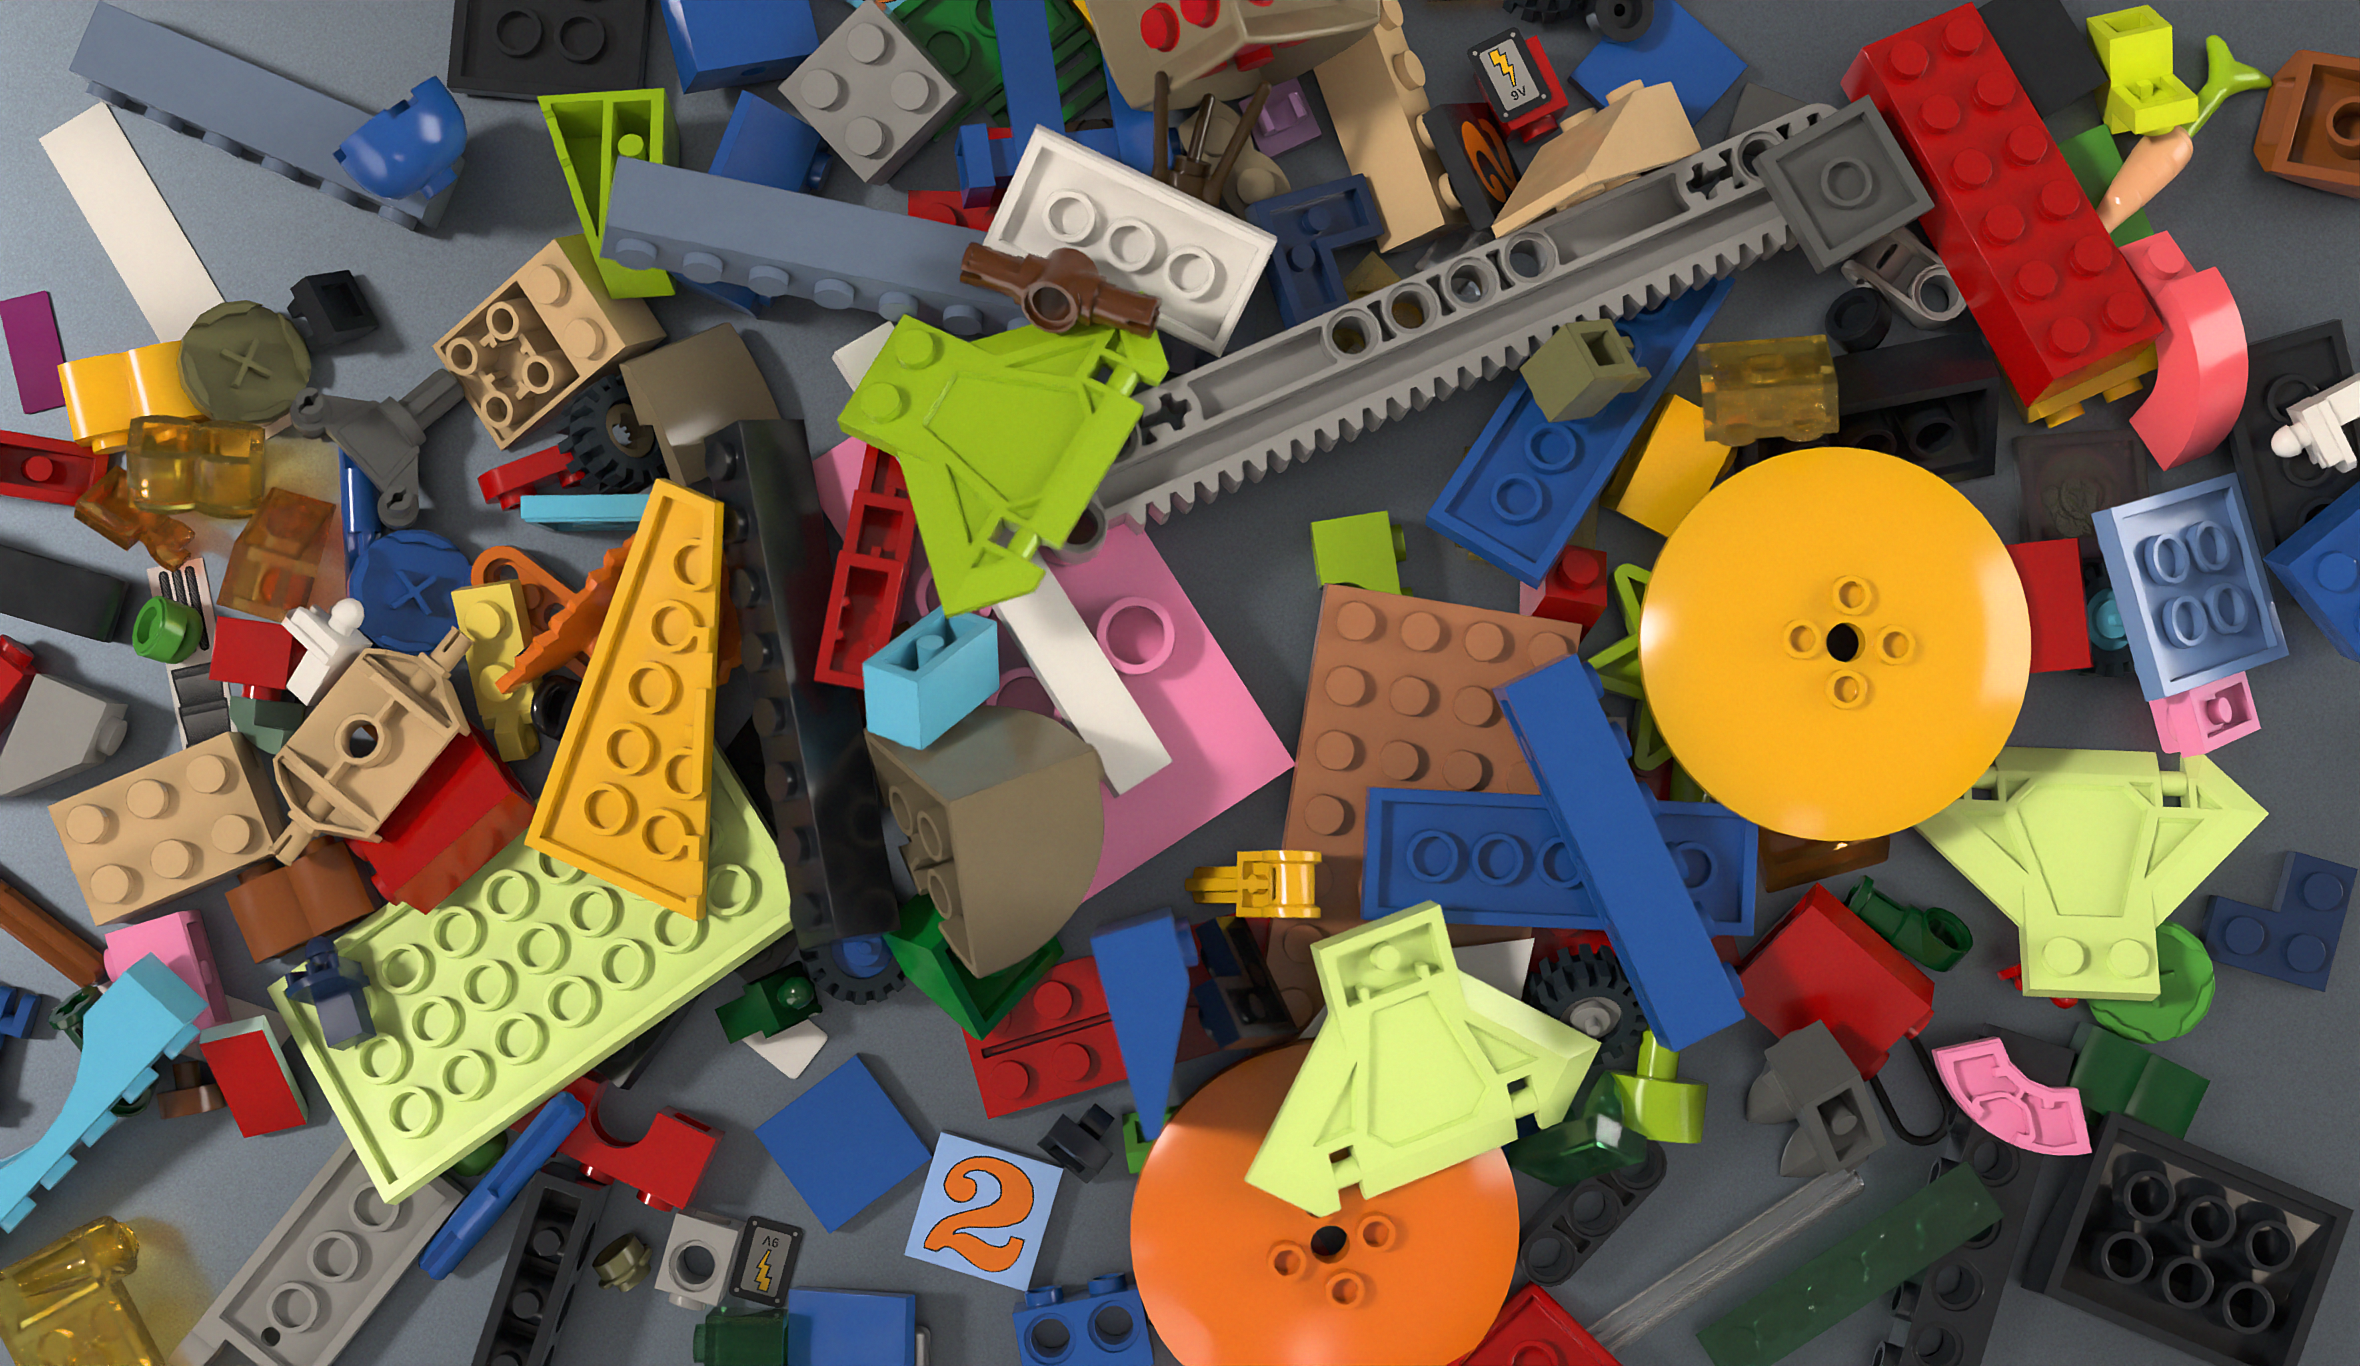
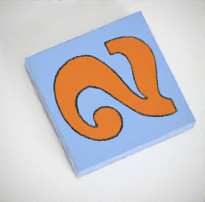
M942 1129L904 1255L1027 1292L1064 1166Z

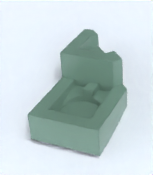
M231 696L229 716L238 730L258 748L271 754L277 755L304 722L305 704Z

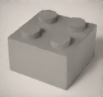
M865 0L778 87L782 94L865 183L883 186L972 98L886 4L877 0Z

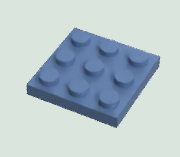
M2236 472L2091 513L2099 548L2104 557L2116 599L2117 610L2122 619L2134 660V668L2141 684L2145 702L2167 698L2289 656Z

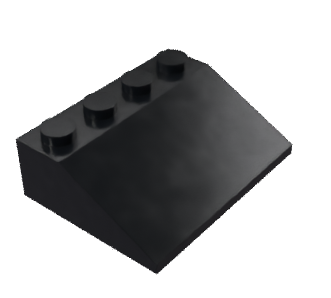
M2107 1111L2090 1141L2092 1153L2083 1154L2041 1230L2021 1288L2211 1366H2297L2354 1210L2121 1114Z

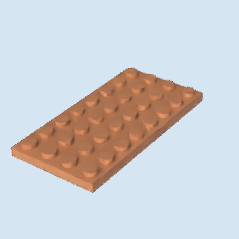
M1324 583L1281 850L1322 852L1321 862L1315 865L1314 905L1321 908V918H1270L1264 959L1299 1031V1034L1279 1045L1316 1039V1037L1298 1039L1326 1004L1310 944L1374 921L1360 918L1366 786L1541 795L1491 688L1560 655L1578 654L1582 624ZM1445 923L1451 948L1530 939L1532 927ZM1278 1045L1251 1047L1248 1050V1056Z

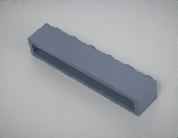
M101 0L97 3L69 67V71L89 83L85 93L99 101L118 109H123L126 100L147 108L143 118L178 134L181 133L184 124L203 131L205 135L202 143L235 158H239L242 149L248 150L264 157L260 165L261 168L294 183H297L301 173L322 182L318 192L354 208L359 198L380 206L377 217L410 232L414 231L417 222L437 230L459 180L458 178L429 201L426 200L420 191L402 200L381 199L363 190L345 172L332 154L340 149L339 145L372 119L374 115ZM461 156L451 167L458 177H460L466 164V160Z

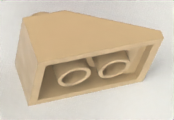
M1641 79L1632 81L1607 94L1606 99L1609 106L1601 111L1596 112L1594 107L1589 108L1562 121L1560 126L1563 134L1541 146L1492 224L1491 228L1496 239L1702 151L1671 81L1646 88Z

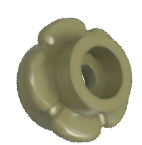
M633 1233L625 1234L613 1241L597 1255L592 1263V1267L601 1277V1280L598 1282L599 1287L603 1290H608L615 1285L620 1292H626L638 1285L651 1271L648 1260L652 1256V1248L647 1244H641Z

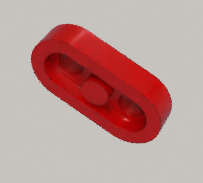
M555 445L494 468L480 475L477 480L486 504L500 503L502 511L506 512L521 508V496L538 495L537 490L560 482L562 489L581 486L580 482L586 474L581 469L571 474L566 464L574 460L572 453L560 455L559 447Z

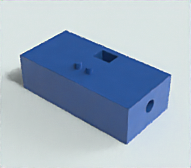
M660 0L683 95L788 78L820 46L809 0Z

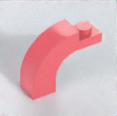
M2166 230L2117 248L2165 328L2154 340L2158 356V373L2154 389L2149 398L2129 419V422L2163 471L2208 455L2217 448L2238 420L2244 404L2248 382V352L2244 328L2238 308L2225 280L2216 266L2196 272Z

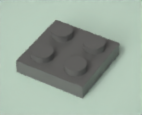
M1869 94L1757 155L1751 162L1817 274L1922 217L1935 207Z

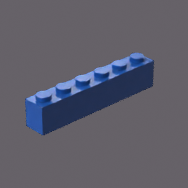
M1576 653L1563 654L1491 688L1658 1046L1672 1052H1677L1746 1018L1738 999L1745 996L1743 985L1732 965L1728 961L1721 963L1710 939L1717 936L1715 925L1704 905L1700 901L1693 903L1682 881V879L1689 876L1687 865L1677 846L1672 841L1665 843L1654 821V819L1661 816L1659 805L1649 786L1644 781L1637 783L1626 761V759L1633 756L1631 745L1618 722L1612 721L1609 723L1598 699L1604 697V689L1591 663L1587 660L1581 663Z

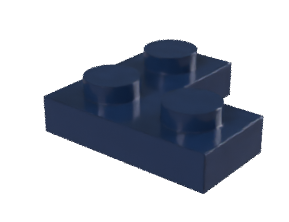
M1363 173L1257 201L1243 210L1249 224L1277 236V243L1264 270L1286 330L1350 303L1332 252L1373 241L1384 234Z
M2287 851L2271 910L2217 895H2209L2198 939L2202 942L2210 960L2213 962L2308 989L2325 992L2358 869L2300 852Z

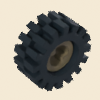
M614 373L603 377L572 397V401L563 407L561 414L565 418L557 423L556 433L568 435V437L558 443L560 455L572 453L574 460L566 464V467L571 474L580 469L586 474L580 484L588 490L600 483L598 495H614L615 493L617 495L638 494L653 485L656 478H664L669 475L653 425L639 426L622 374L616 378ZM618 424L620 428L625 426L627 429L624 432L631 435L628 437V441L632 442L626 446L621 445L613 434L612 428Z

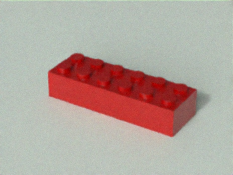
M1973 2L1966 3L1862 47L1840 84L1851 103L1869 94L1934 203L1935 207L1927 214L1918 218L2026 408L2136 359L2165 328Z

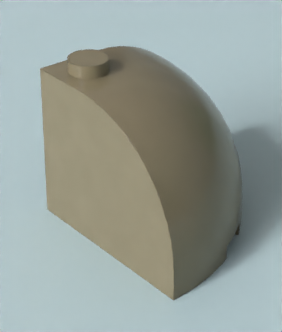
M977 706L922 751L913 747L903 746L896 741L871 733L867 728H864L868 755L883 808L891 806L898 826L907 835L909 843L898 847L919 895L922 896L930 893L936 909L943 918L947 919L939 922V930L964 965L979 979L1021 961L1046 944L1066 924L1082 902L1091 885L1100 860L1104 836V815L1100 782L1104 780L1105 771L1102 759L1096 748L1091 744H1087L1066 727L1047 716L1005 706Z

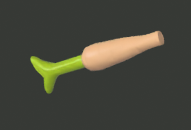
M2210 35L2206 38L2209 72L2206 85L2197 94L2199 121L2177 125L2173 131L2164 135L2144 136L2133 148L2098 205L2096 213L2109 235L2116 227L2149 202L2184 169L2193 154L2192 138L2226 98L2245 90H2261L2272 86L2271 79L2260 70L2235 61L2227 44L2219 36Z

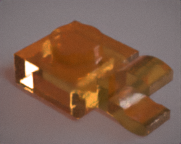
M118 465L113 467L76 501L74 518L125 551H128L138 541H141L156 563L174 573L191 558V552L184 547L195 538L196 533L183 522L167 516L170 499Z

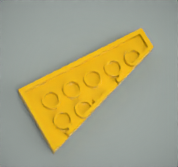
M656 478L524 845L694 921L706 918L724 502L669 479Z

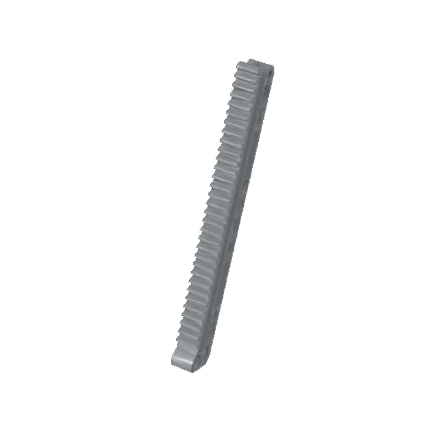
M1823 103L1804 106L1160 384L1158 387L1130 397L1142 404L1145 409L1139 418V425L1136 423L1126 440L1129 449L1121 457L1115 458L1081 515L1090 520L1095 528L1096 535L1087 544L1073 545L1065 541L1061 550L1049 548L1057 558L1065 563L1077 565L1089 562L1099 554L1104 546L1107 531L1114 527L1125 524L1136 535L1143 533L1146 525L1147 513L1160 525L1168 520L1171 512L1170 503H1173L1184 515L1189 513L1195 502V492L1207 504L1214 502L1219 492V482L1233 494L1238 491L1243 481V472L1256 484L1264 477L1267 471V463L1278 473H1281L1287 468L1291 460V453L1304 463L1309 460L1315 450V443L1327 453L1335 446L1339 439V433L1350 443L1357 438L1363 428V424L1372 432L1379 430L1387 418V414L1395 422L1403 419L1411 404L1420 412L1427 408L1435 395L1443 402L1451 397L1458 386H1461L1465 391L1471 390L1482 375L1488 381L1494 380L1505 365L1511 371L1517 370L1528 356L1532 357L1565 323L1610 318L1614 325L1621 316L1629 321L1644 306L1652 311L1667 296L1673 301L1677 300L1690 286L1695 291L1700 290L1713 276L1720 281L1725 279L1736 266L1743 271L1758 257L1766 261L1781 247L1786 251L1793 249L1799 242L1761 178L1748 172L1745 168L1742 155L1752 154L1757 156L1839 110ZM1719 175L1720 182L1714 186L1706 197L1702 192L1691 194L1687 189L1689 183L1693 188H1700L1711 183ZM1524 253L1532 257L1538 267V276L1528 278L1517 274L1511 267L1510 255ZM1456 278H1466L1474 282L1480 291V301L1467 303L1456 298L1451 289V281ZM1399 303L1413 305L1421 313L1422 326L1413 329L1402 327L1393 318L1392 306ZM1342 328L1354 330L1363 339L1364 350L1353 355L1343 353L1335 346L1332 333ZM1167 406L1171 414H1178L1180 412L1184 414L1179 430L1174 431L1168 422L1161 423L1149 429L1145 441L1147 446L1142 445L1140 430L1153 425L1158 420L1161 407Z

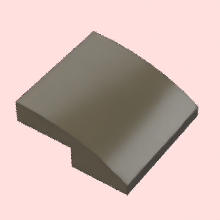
M730 322L721 323L619 364L639 426L653 425L670 479L683 486L690 485L709 476L705 467L706 449L704 438L737 420L781 419L759 368Z

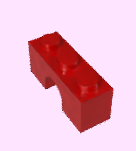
M591 1069L559 1091L572 1093L576 1100L584 1104L586 1112L584 1118L550 1157L555 1158L559 1151L580 1161L578 1170L593 1180L613 1185L615 1180L618 1179L639 1189L636 1195L637 1199L664 1212H671L674 1206L684 1210L693 1202L726 1132L668 1105L657 1112L648 1133L643 1139L635 1141L622 1140L612 1135L601 1120L600 1102L610 1081L603 1074ZM558 1093L508 1128L522 1134L547 1103Z

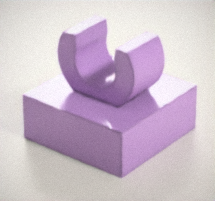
M1297 77L1272 87L1263 110L1250 133L1257 151L1265 154L1272 160H1276L1321 140L1322 137L1321 130ZM1254 96L1238 102L1241 116H1243Z

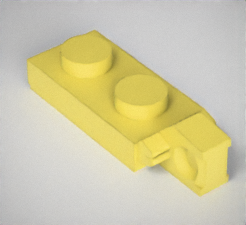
M519 579L460 587L452 591L451 595L459 630L475 642L465 653L479 716L482 715V722L486 730L494 729V737L501 759L504 762L527 759L535 752L541 750L537 731L532 723L530 710L533 695L539 684L543 682V678L541 676L511 694H501L495 685L499 678L515 668V656L533 642V633L521 581Z

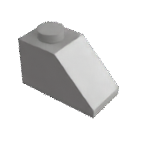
M36 673L0 756V797H21L103 764L107 755L111 756L118 750L125 737L127 722L123 720V717L129 705L60 675Z

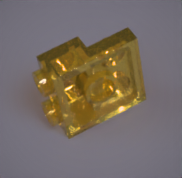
M1826 334L1696 344L1701 416L1705 442L1718 441L1725 446H1744L1753 443L1757 438L1784 436L1791 441L1805 442L1818 439L1823 433L1839 432L1838 382Z

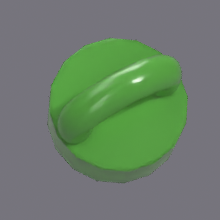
M158 595L153 597L142 607L133 628L132 642L135 652L139 656L162 663L178 664L183 662L193 654L201 640L203 632L201 615L196 609L183 603Z

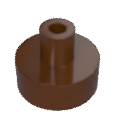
M199 1060L172 1064L176 1089L156 1094L160 1119L188 1116L227 1107L226 1100L217 1082L202 1083Z

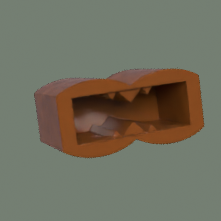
M325 835L310 841L298 855L300 859L294 861L291 867L286 865L277 869L274 861H268L237 875L240 886L226 892L225 896L255 964L269 963L306 947L307 942L313 937L321 935L327 937L362 922L383 907L363 860L352 851L344 840L336 842L333 835Z

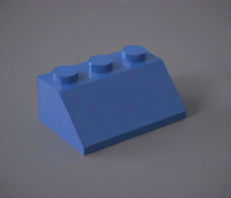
M742 90L708 174L809 195L812 188L818 191L823 188L832 167L833 155L827 153L830 145L815 128L755 94ZM668 271L687 291L755 319H758L763 305L772 308L778 296L757 294L747 286L722 281L699 283L686 278L682 273Z

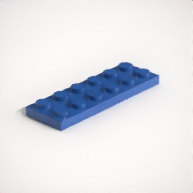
M1728 275L1725 279L1718 281L1713 276L1702 289L1695 291L1690 286L1679 299L1674 301L1667 296L1652 311L1644 306L1629 321L1621 316L1614 324V327L1620 337L1629 336L1634 345V348L1629 351L1632 359L1638 368L1646 366L1651 378L1636 392H1619L1594 417L1549 423L1543 411L1536 404L1533 393L1521 373L1427 513L1425 525L1538 590L1733 290L1736 279Z
M1366 786L1361 919L1377 920L1431 900L1441 906L1445 923L1604 930L1542 795ZM1656 800L1661 816L1654 819L1664 842L1672 841L1684 858L1689 876L1682 879L1692 902L1700 901L1712 918L1717 935L1754 936L1759 825L1743 819L1719 803Z

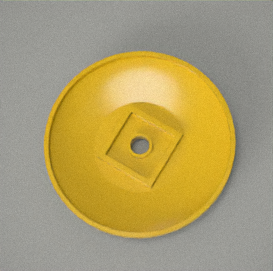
M1850 447L1812 448L1771 457L1736 473L1703 496L1670 534L1656 559L1647 581L1638 627V661L1647 705L1659 734L1685 773L1706 794L1743 819L1774 832L1797 838L1821 841H1854L1898 832L1925 821L1947 808L1966 793L1993 763L2013 730L2027 688L2031 660V629L2021 581L2009 553L1985 517L1956 489L1922 467L1895 456ZM1837 624H1845L1851 627L1858 637L1859 646L1857 653L1847 662L1834 659L1826 646L1827 635Z

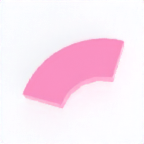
M1993 1036L1931 1050L1939 1075L1952 1098L1975 1123L1987 1132L2008 1143L2038 1153L2051 1155L2092 1153L2078 1088L2072 1086L2046 1087L2029 1080L2010 1062L2000 1038Z

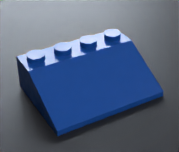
M1171 905L1099 925L1090 938L1146 1141L1160 1138L1189 988L1188 967L1199 964L1188 917L1184 916L1175 919Z

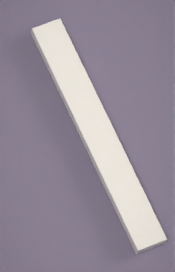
M890 320L834 352L832 359L853 392L895 327ZM1005 528L996 544L1007 548L1015 533ZM1037 550L1030 562L1044 569L1046 575L1035 593L995 604L991 607L1071 732L1087 744L1093 745L1098 751L1104 765L1105 777L1103 781L1114 799L1172 763L1173 760Z

